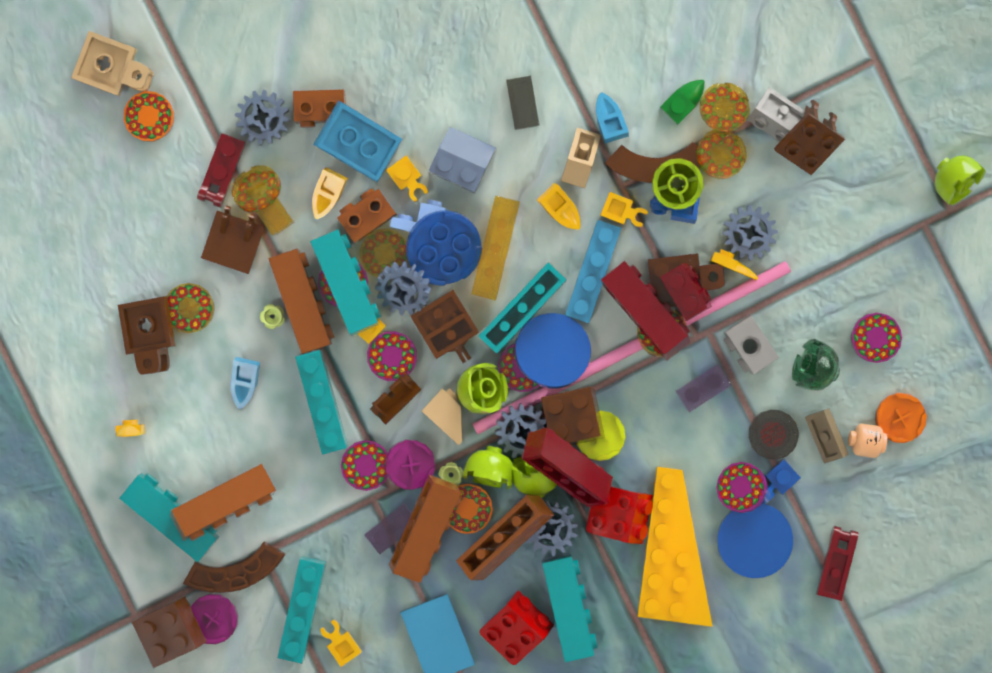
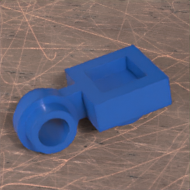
M654 196L650 200L651 212L657 215H664L668 210H672L670 220L695 224L700 197L693 205L685 209L675 210L664 206Z
M782 459L765 475L771 484L767 486V494H765L762 503L766 504L775 496L773 493L775 488L783 495L801 479L785 459Z

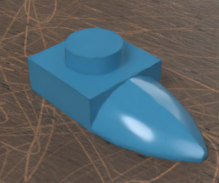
M603 92L600 93L596 102L597 124L604 143L629 137V131L619 106L611 97Z
M236 357L233 360L230 388L234 403L238 409H242L250 401L258 384L260 362Z

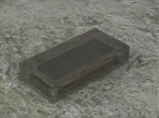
M531 76L506 80L514 129L520 130L540 126Z

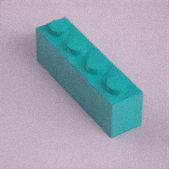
M337 229L311 240V245L351 337L379 325L377 319L381 317L376 303L371 305L367 295H370L371 291L366 280L360 281L357 272L362 270L356 257L351 258L347 249L351 248L346 233L341 235Z
M548 262L478 337L498 354L561 288L567 279Z
M322 350L296 356L295 359L322 455L348 448Z
M141 473L137 475L119 499L198 563L220 537L216 534L218 530H214L212 526L204 530L205 535L199 539L191 541L189 538L183 541L170 516L171 510L180 506L177 502L179 498L170 490L166 489L164 492L157 486L159 482L150 474L144 475Z
M570 554L542 561L564 661L570 662L595 656L593 649L598 648L595 633L589 634L587 625L592 624L589 609H584L582 603L583 599H587L584 585H578L576 575L581 574L578 560H572Z
M304 556L299 560L278 659L301 664L305 660L326 561Z

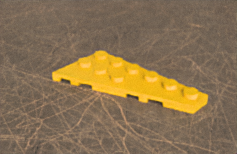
M657 466L652 499L653 508L650 514L637 617L713 627L683 470Z

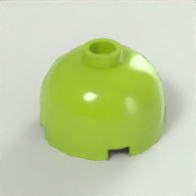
M961 155L951 159L945 158L937 166L939 171L935 176L934 185L940 197L948 205H955L972 192L969 188L974 182L977 185L981 182L986 170L969 156Z
M681 158L670 159L662 163L655 171L652 179V188L657 200L664 206L675 210L685 209L693 205L700 197L704 187L703 176L699 168L690 161Z
M485 362L471 366L461 374L458 380V399L472 413L488 414L496 412L500 409L499 407L502 402H506L508 397L507 381L504 374H499L495 369L497 367L494 364Z
M487 446V450H478L467 459L462 477L467 480L469 475L474 477L473 482L495 488H501L503 483L507 484V489H510L513 484V463L507 456L501 454L502 449Z
M522 456L513 459V484L518 491L526 495L544 497L546 493H549L557 486V484L525 462Z

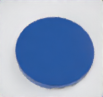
M448 210L432 212L421 218L411 229L406 242V255L410 266L412 267L415 264V271H424L423 279L429 278L430 284L445 286V284L455 283L467 278L477 267L482 254L480 235L474 224L464 215Z
M557 313L542 314L528 321L521 329L515 343V359L520 371L531 381L544 388H563L576 382L585 372L591 357L590 341L582 326L574 319Z
M762 503L751 512L739 513L731 510L723 518L718 528L717 547L721 558L732 571L747 578H763L776 573L785 565L792 552L793 533L789 522L780 511L768 504Z

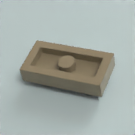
M830 408L805 417L824 464L849 455Z

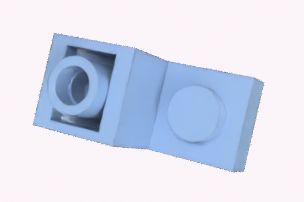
M428 199L427 204L421 203L417 222L432 212L446 210V208L442 207V202ZM398 214V218L392 217L390 228L410 232L417 222H413L412 216Z

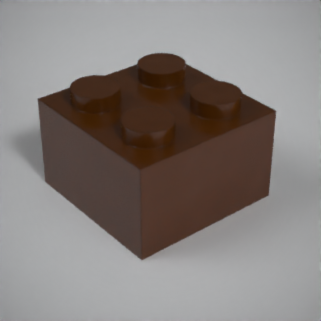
M589 386L541 397L547 428L553 430L564 441L569 442L571 445L605 438L596 392L593 387Z
M182 597L145 614L132 622L153 668L191 652L207 642L186 597Z

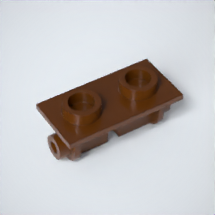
M407 374L399 376L389 387L390 392L388 394L384 392L375 402H372L373 406L370 410L385 425L422 390Z

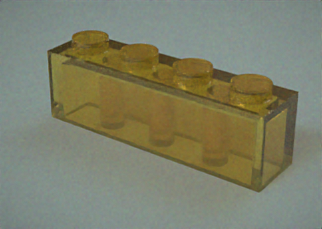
M495 196L471 295L496 301L520 201Z

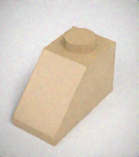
M577 127L561 181L582 188L586 187L600 141V134Z
M442 388L422 412L460 445L463 441L461 404L458 403V395L450 388L445 391Z

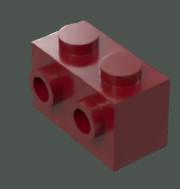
M687 263L681 264L660 277L685 321L712 307L710 303L712 299L707 290L699 285L697 281L698 275L691 265L688 266Z

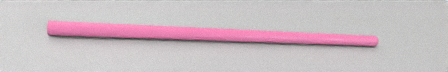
M786 261L757 275V280L750 279L713 298L710 301L712 307L694 318L685 321L684 317L680 315V319L688 326L787 275L791 270ZM640 337L590 362L582 376L571 385L557 389L542 387L472 423L477 434H480L496 426V420H503L501 412L510 413V405L516 410L519 403H522L524 409H527L529 404L534 406L542 402L541 397L557 394L646 347L642 344Z

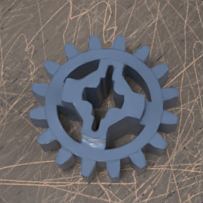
M266 90L262 91L261 96L256 91H253V98L250 99L245 95L246 103L244 105L238 103L237 106L242 110L241 113H235V117L241 119L240 122L236 123V127L244 128L240 134L242 136L249 134V142L252 143L257 138L259 145H263L265 139H267L269 144H273L272 137L275 136L280 140L281 135L279 132L281 130L288 131L284 126V122H290V118L285 117L284 114L289 112V108L281 107L285 101L283 99L276 101V93L273 92L269 97ZM263 101L274 104L276 108H266ZM253 105L254 109L251 115L246 116L248 109ZM260 109L266 115H269V117L265 118L266 128L261 121L256 119L260 117ZM279 119L278 125L272 131L271 126L274 120ZM257 126L263 134H257L251 131L249 127Z
M748 205L746 212L739 207L737 208L738 215L730 213L729 217L732 221L724 222L723 224L728 227V231L722 232V235L728 236L729 239L724 242V245L731 244L730 253L738 251L739 259H742L745 254H747L748 260H753L754 254L758 258H762V250L769 253L771 249L768 244H776V240L771 238L772 235L778 233V230L771 228L776 221H768L767 218L770 213L767 212L762 215L761 207H757L755 211H752V206ZM751 216L748 223L744 225L737 223L740 218ZM760 220L765 225L766 233L762 232L759 226ZM752 226L753 232L758 236L747 239V234L741 229H748ZM733 232L737 233L741 240L739 245L734 239ZM753 242L763 243L757 249L749 250Z
M405 261L401 267L396 262L393 263L391 268L386 266L383 272L380 273L375 289L379 291L377 299H384L383 307L390 305V312L393 313L395 309H398L402 316L405 310L410 315H413L415 309L421 311L423 305L427 303L431 288L428 287L429 278H422L424 271H415V264L411 268L407 267V262ZM392 278L393 280L388 286V281ZM419 291V296L414 299V295Z
M519 403L516 410L510 405V413L507 414L502 411L501 414L504 419L496 420V424L500 426V429L494 430L495 435L501 436L497 439L498 445L505 443L503 451L506 453L511 449V455L514 458L517 453L523 456L527 441L524 436L518 433L519 426L517 422H520L521 426L526 429V437H528L529 432L547 428V426H543L546 424L545 417L539 418L542 411L538 409L533 412L532 404H529L527 409H524L523 404ZM520 415H528L534 419L526 420L521 418ZM512 419V426L506 432L507 424ZM517 441L523 443L524 446H515L512 443Z
M546 501V505L552 512L562 516L559 519L552 517L547 522L551 525L559 522L561 524L554 530V535L551 532L540 534L547 527L545 523L526 542L535 543L534 551L539 547L542 548V555H545L547 550H551L552 556H555L556 549L564 553L566 551L565 544L568 546L573 545L570 537H577L578 534L573 532L572 529L578 527V523L571 522L575 514L568 515L566 513L569 508L568 506L560 509V502L557 501L554 507H552L550 502ZM567 525V535L563 540L560 535L561 529ZM546 538L551 540L554 545H546L539 540Z

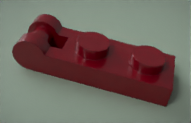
M221 133L205 178L198 191V200L203 202L208 200L213 202L214 206L222 207L246 142ZM212 184L220 186L217 193L210 191Z
M833 526L816 591L817 595L842 601L859 532L853 530L847 532L843 531L841 527ZM839 540L847 542L846 549L838 547Z

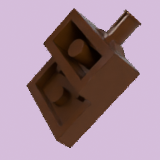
M454 290L410 316L436 359L447 352L456 351L462 364L466 362L462 352L467 360L472 358L464 345L470 338L480 332Z

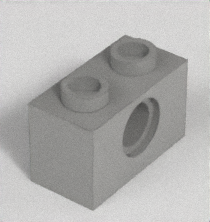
M751 315L724 332L726 338L723 339L731 352L734 350L740 357L737 361L745 373L749 371L754 375L779 358ZM747 339L753 340L756 345L755 350L750 354L743 350V343Z

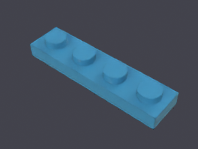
M597 220L565 316L586 323L590 322L602 287L601 279L606 275L621 231L620 227Z

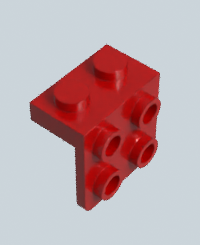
M611 486L607 504L590 507L586 526L587 532L625 543L643 544V540L648 532V517L653 508V495Z
M518 590L511 596L505 606L480 629L479 633L511 665H516L545 639L554 624L531 603L528 597Z

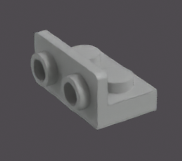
M768 87L748 117V121L753 123L756 128L774 137L777 142H780L803 118L805 110Z

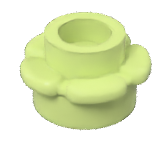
M269 304L260 313V320L269 329H275L276 326L280 327L285 321L283 317L284 310L280 306ZM271 314L275 315L274 319L270 318Z
M449 462L446 466L440 468L439 476L441 479L454 483L457 486L461 483L463 470L456 463ZM450 472L454 474L453 477H449Z

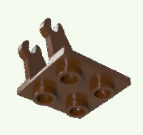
M815 100L810 101L812 104L811 108L806 105L803 118L774 148L775 152L810 175L845 140L836 130L835 122L837 115L830 112L829 120L824 118L823 123L819 121L817 112L819 103Z
M226 205L224 213L216 211L201 258L249 274L265 227L255 223L254 214L250 213L248 221L232 216L230 212L231 207Z

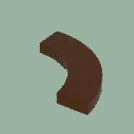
M694 142L676 154L660 158L641 156L621 145L604 163L610 169L628 179L645 183H652L657 168L670 159L681 158L690 161L699 169L702 168L698 158L700 147Z
M264 541L256 553L236 565L214 567L195 561L183 584L210 593L239 591L267 577L282 561L286 553Z

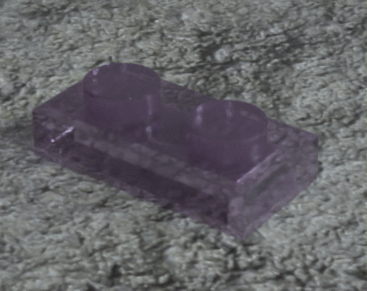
M716 364L675 392L687 411L691 412L732 385L719 364Z
M405 503L364 534L379 554L383 553L401 538L412 513Z

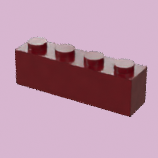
M623 261L601 279L603 287L664 359L668 361L690 343L688 335L690 330L681 320L677 322L672 317L674 312L666 302L660 303L656 298L658 293L650 283L645 285L640 279L642 274L634 265L629 267Z
M541 428L540 430L528 433L522 456L525 462L585 506L592 507L607 504L613 479L610 474L604 471L601 466L588 459L585 454L572 447L569 442L556 435L553 430Z

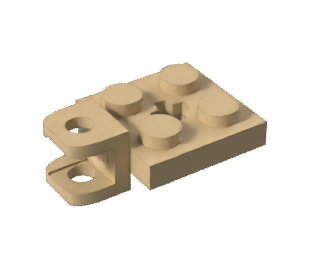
M88 31L71 78L120 97L124 85L138 91H147L154 72L145 65L134 61L137 53L136 48ZM108 57V62L111 65L102 71L98 62ZM142 74V77L137 80V76Z

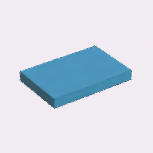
M338 101L313 145L371 180L378 182L401 143L402 138L341 101Z
M448 593L400 612L424 673H455L475 665Z

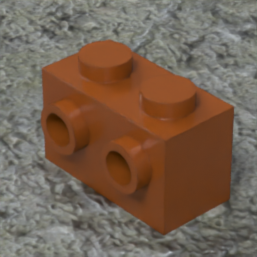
M344 89L293 91L294 122L300 124V128H314L315 123H326L338 101L346 104Z
M372 188L360 196L362 200L354 206L352 203H349L339 210L341 215L337 219L354 243L359 242L397 215L379 189L376 191Z

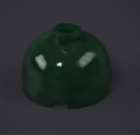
M810 339L802 346V348H805L802 357L797 354L792 368V379L797 382L796 386L810 391L823 390L831 385L833 381H836L840 374L838 355L832 347L820 340Z

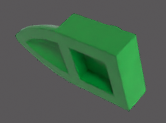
M695 80L684 84L660 106V109L678 125L700 101L705 81Z

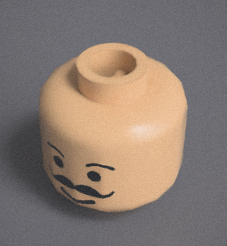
M859 424L854 431H850L848 446H852L853 453L856 456L877 458L880 453H884L886 450L887 434L883 433L880 426Z

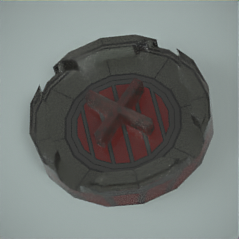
M770 409L759 413L752 420L748 431V439L753 450L758 455L773 460L787 457L793 452L799 438L796 422L789 414L781 410Z

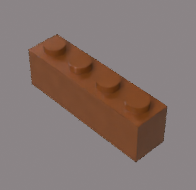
M296 248L268 258L301 353L305 354L331 345V339L335 338L330 323L325 324L322 315L326 314V310L322 300L317 301L314 291L318 290L314 277L308 276L306 267L310 265L305 252L300 253V250Z
M260 464L172 509L170 516L183 541L189 538L191 541H195L205 535L204 530L212 526L215 530L227 524V518L233 515L239 518L250 512L249 507L256 503L262 506L273 500L271 496L274 495L276 489L263 465Z
M428 475L389 562L393 574L421 583L423 576H427L431 567V558L434 553L436 554L439 551L441 545L440 538L443 532L448 530L451 523L450 516L454 508L456 509L461 501V491L456 484Z
M526 495L462 554L456 562L470 580H484L550 520L554 514L539 495Z

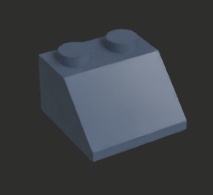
M450 127L434 157L429 173L472 193H476L496 147Z

